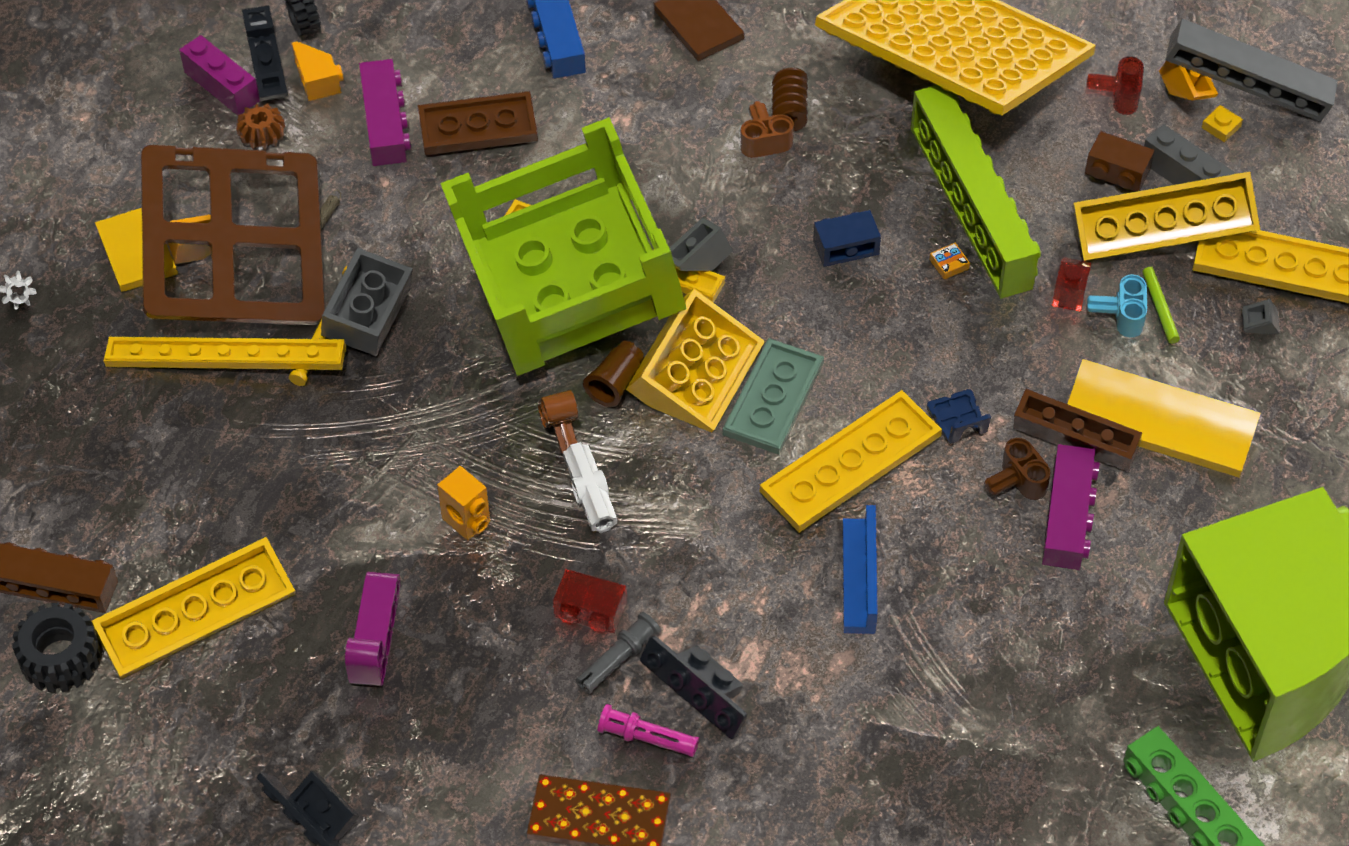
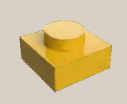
M1219 105L1203 120L1202 129L1225 143L1242 126L1243 119Z

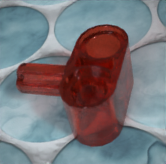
M1124 57L1119 61L1115 76L1090 73L1087 76L1086 87L1088 89L1112 91L1114 109L1123 115L1133 114L1139 106L1144 64L1137 57Z

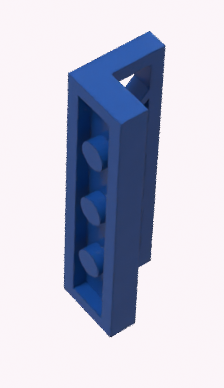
M866 505L865 519L843 518V633L876 634L878 614L876 505Z

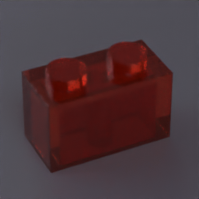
M566 569L553 599L554 617L569 624L578 623L589 626L597 632L607 631L615 634L627 604V586Z

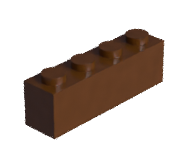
M1025 389L1014 414V429L1055 445L1061 444L1095 449V460L1126 472L1130 471L1141 444L1142 432L1029 389Z
M11 542L0 543V593L50 603H59L60 605L67 603L75 608L106 613L118 584L113 565L103 560L91 561L80 559L72 554H54L42 548L29 549L19 547Z

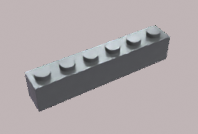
M1183 18L1170 35L1166 61L1320 122L1334 106L1338 83L1336 79Z

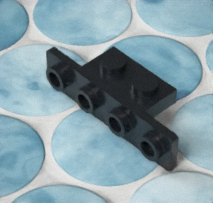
M657 636L650 637L640 657L641 663L730 739L736 738L747 718V713L734 703L731 698L739 695L744 684L699 646L696 645L677 654Z
M311 771L293 793L273 775L260 772L256 777L264 785L261 788L262 791L273 801H279L285 807L282 810L283 813L291 821L300 823L306 829L304 835L318 846H342L338 841L360 817L317 772Z

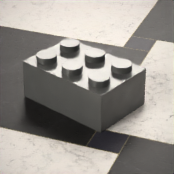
M357 248L322 315L321 336L329 339H344L346 345L377 356L411 289L413 268Z

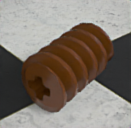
M789 67L778 71L773 76L772 116H789L794 122V131H798L808 121V77L804 70Z

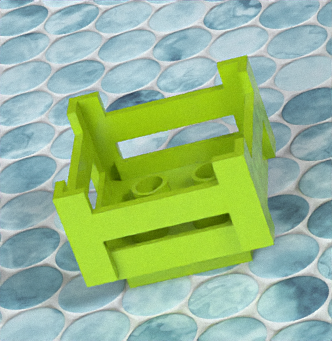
M610 117L581 128L586 143L474 187L469 172L440 183L517 376L545 366L544 361L644 321L658 317V320L687 309L671 250L661 229H658L624 156L620 139ZM594 168L597 180L487 223L483 211ZM631 200H632V202H633V204H634V206H635V208H636V210H637V213H638V215H639V217H640V219H641V221H642V224H643V226H644V228H645V230H646V232H647V235H648V237H649V239H650V241H651V243H652V246H653L654 250H652V247H651V245H650V243H649V241H648V239H647V236H646V234H645V232H644V230H643V228H642V225H641V223H640V221H639V219H638V217H637V214H636V212H635V210H634V208H633V206H632Z

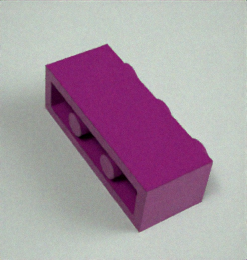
M199 35L179 49L184 73L237 116L245 112V107L251 108L260 102L256 79L202 35Z

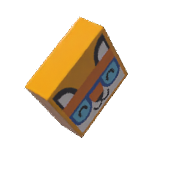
M956 243L930 253L929 260L944 280L970 269L969 260Z

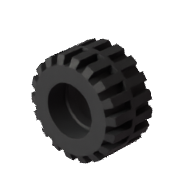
M52 603L51 607L48 608L42 605L38 607L39 611L36 613L30 611L26 614L27 620H20L18 623L19 631H14V643H12L16 659L26 680L30 684L34 682L37 689L42 690L46 687L48 692L54 693L57 688H61L62 692L69 691V686L75 685L76 688L82 685L81 680L83 678L89 680L93 675L91 669H97L99 665L98 658H101L100 644L89 616H85L84 611L80 608L74 610L73 605L67 603L63 607H60L59 603ZM54 642H71L60 653L43 654V651Z

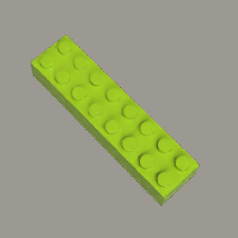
M939 85L914 91L911 131L1000 299L1033 290L1035 277L1038 275V258L1041 257L1040 247L1036 241H1032L1026 221L1020 219L1014 199L1008 197L1002 177L996 175L991 157L985 155L979 135L973 133L968 115L963 113L959 107L957 95L951 91L943 90Z

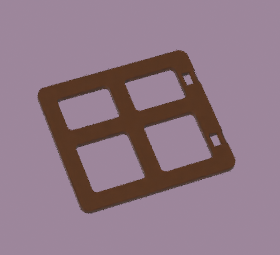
M170 145L145 146L141 152L143 311L146 316L152 319L295 325L319 324L325 309L316 158L308 153L297 152L271 153L261 150L206 147L180 148ZM176 155H192L193 161L176 160ZM267 160H283V166L267 165ZM163 170L206 171L209 174V223L168 222L164 219ZM254 173L294 176L297 180L299 226L292 228L234 224L232 222L231 174ZM165 244L208 245L211 248L213 295L211 299L170 298L165 295ZM242 246L298 250L301 263L302 302L237 300L234 295L233 248Z

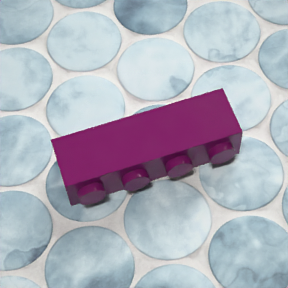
M393 59L359 63L372 165L381 166L407 162L405 151L411 150L409 133L403 134L402 130L408 129L406 112H400V108L405 107L403 90L397 91V87L402 86L400 69L394 70Z
M1058 444L1042 565L1080 570L1082 558H1089L1091 540H1086L1085 535L1086 532L1091 533L1094 514L1088 513L1089 506L1094 507L1097 488L1091 487L1092 480L1097 481L1100 462H1094L1095 449Z

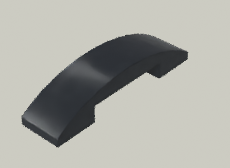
M269 5L243 9L242 14L260 101L288 96Z

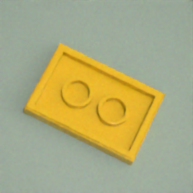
M142 208L95 222L120 291L124 292L143 286ZM165 244L164 276L168 278L178 273L169 248Z

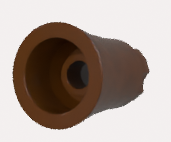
M622 341L620 345L613 348L601 364L584 378L583 387L588 396L605 407L617 406L625 389L644 359L642 350L630 341Z

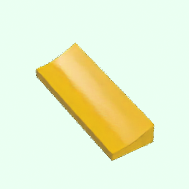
M1250 172L1075 202L1072 205L1083 261L1260 230Z
M1082 359L1067 403L1068 405L1142 432L1141 448L1238 478L1241 476L1261 414L1260 412Z
M265 537L92 620V624L97 638L121 680L295 595V589L270 542Z

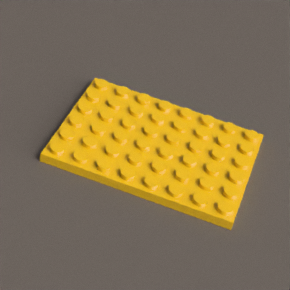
M843 0L817 15L815 26L824 30L827 34L837 36L852 46L860 47L875 57L885 59L898 68L916 74L920 79L941 86L943 90L951 91L964 97L968 102L976 103L987 108L991 113L1001 116L1093 56L1096 45L999 0Z

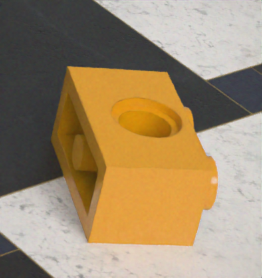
M459 466L438 483L437 487L442 519L468 541L475 534L482 533L490 522L487 487L462 466Z

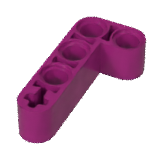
M366 573L354 638H348L345 650V666L350 684L383 686L400 594V574Z

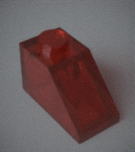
M1063 257L1055 284L1052 306L1081 312L1092 263Z

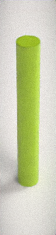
M1146 267L1142 273L1168 342L1170 344L1177 343L1180 337L1154 268Z

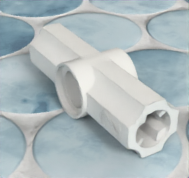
M581 442L572 444L567 450L563 451V457L571 476V485L578 505L582 504L592 531H598L599 533L609 531L617 524V516L609 499V489L602 470L598 471L588 444L584 445Z

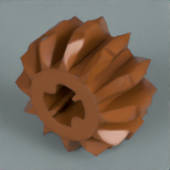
M256 103L255 108L245 107L244 114L238 115L236 130L244 146H250L253 150L262 147L266 151L267 146L276 147L278 141L283 140L285 121L278 108L271 109L268 103L263 107H259Z

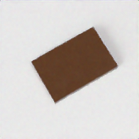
M658 0L653 3L654 11L697 61L744 40L745 32L717 0Z

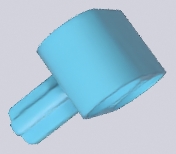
M1127 275L1121 279L1116 297L1088 296L1087 310L1095 313L1115 314L1119 333L1125 337H1137L1143 332L1147 314L1146 282L1138 275Z

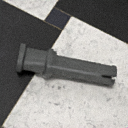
M641 612L637 616L638 620L627 630H621L618 633V641L576 678V683L582 690L586 687L585 693L591 694L630 655L635 656L642 652V646L650 637H658L661 634L659 625L650 615Z

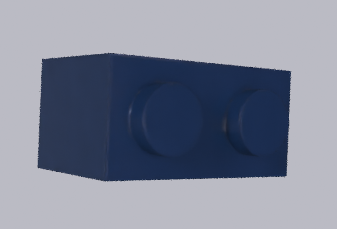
M867 210L814 222L813 242L823 267L879 255L881 235L871 211Z

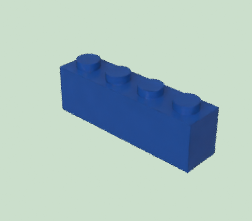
M526 0L527 7L533 8V12H531L533 27L539 28L537 32L539 48L545 49V52H542L545 69L550 68L553 79L586 73L585 53L569 0Z

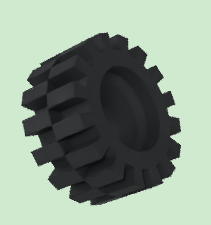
M284 0L288 16L298 36L321 29L320 17L314 0Z

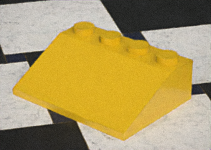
M692 289L684 296L687 309L669 316L626 390L649 407L712 433L765 341L696 289Z

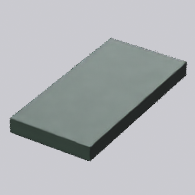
M768 338L723 427L722 435L780 455L824 364V356Z

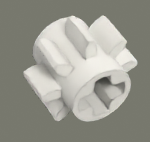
M19 271L12 278L4 275L6 284L5 286H0V292L7 295L2 298V303L13 302L15 310L18 309L21 303L30 306L29 294H36V289L28 288V285L33 281L32 278L27 277L24 280L21 278ZM13 285H16L18 288L22 286L23 294L13 293L11 287Z

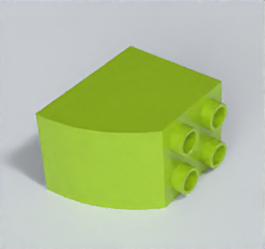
M1324 487L1182 534L1167 588L1164 604L1253 762L1283 750L1308 734L1338 705L1349 688V509L1346 506L1336 508Z

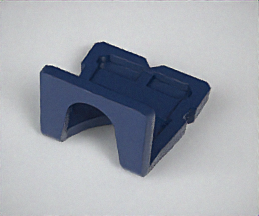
M971 389L954 393L950 398L942 397L927 403V410L931 418H934L935 423L942 429V434L949 444L958 442L963 432L969 427L977 431L979 435L988 432L991 416L990 414L981 415L979 406L975 404L976 398Z

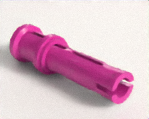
M609 704L604 706L597 729L599 733L607 731L623 736L624 741L627 742L637 739L661 748L689 755L692 758L699 743V737H693L667 727L643 721L641 716H638V713L633 712L631 715L612 709V705ZM611 721H616V722H619V723H623L624 725H620V724H617V723H614V722H611ZM655 733V734H658V735H661V736H664V737H667V738H670V739L677 740V741H679V742H673V741H670V740H667V739H664V738H661V737H658V736H655V735H652V734Z

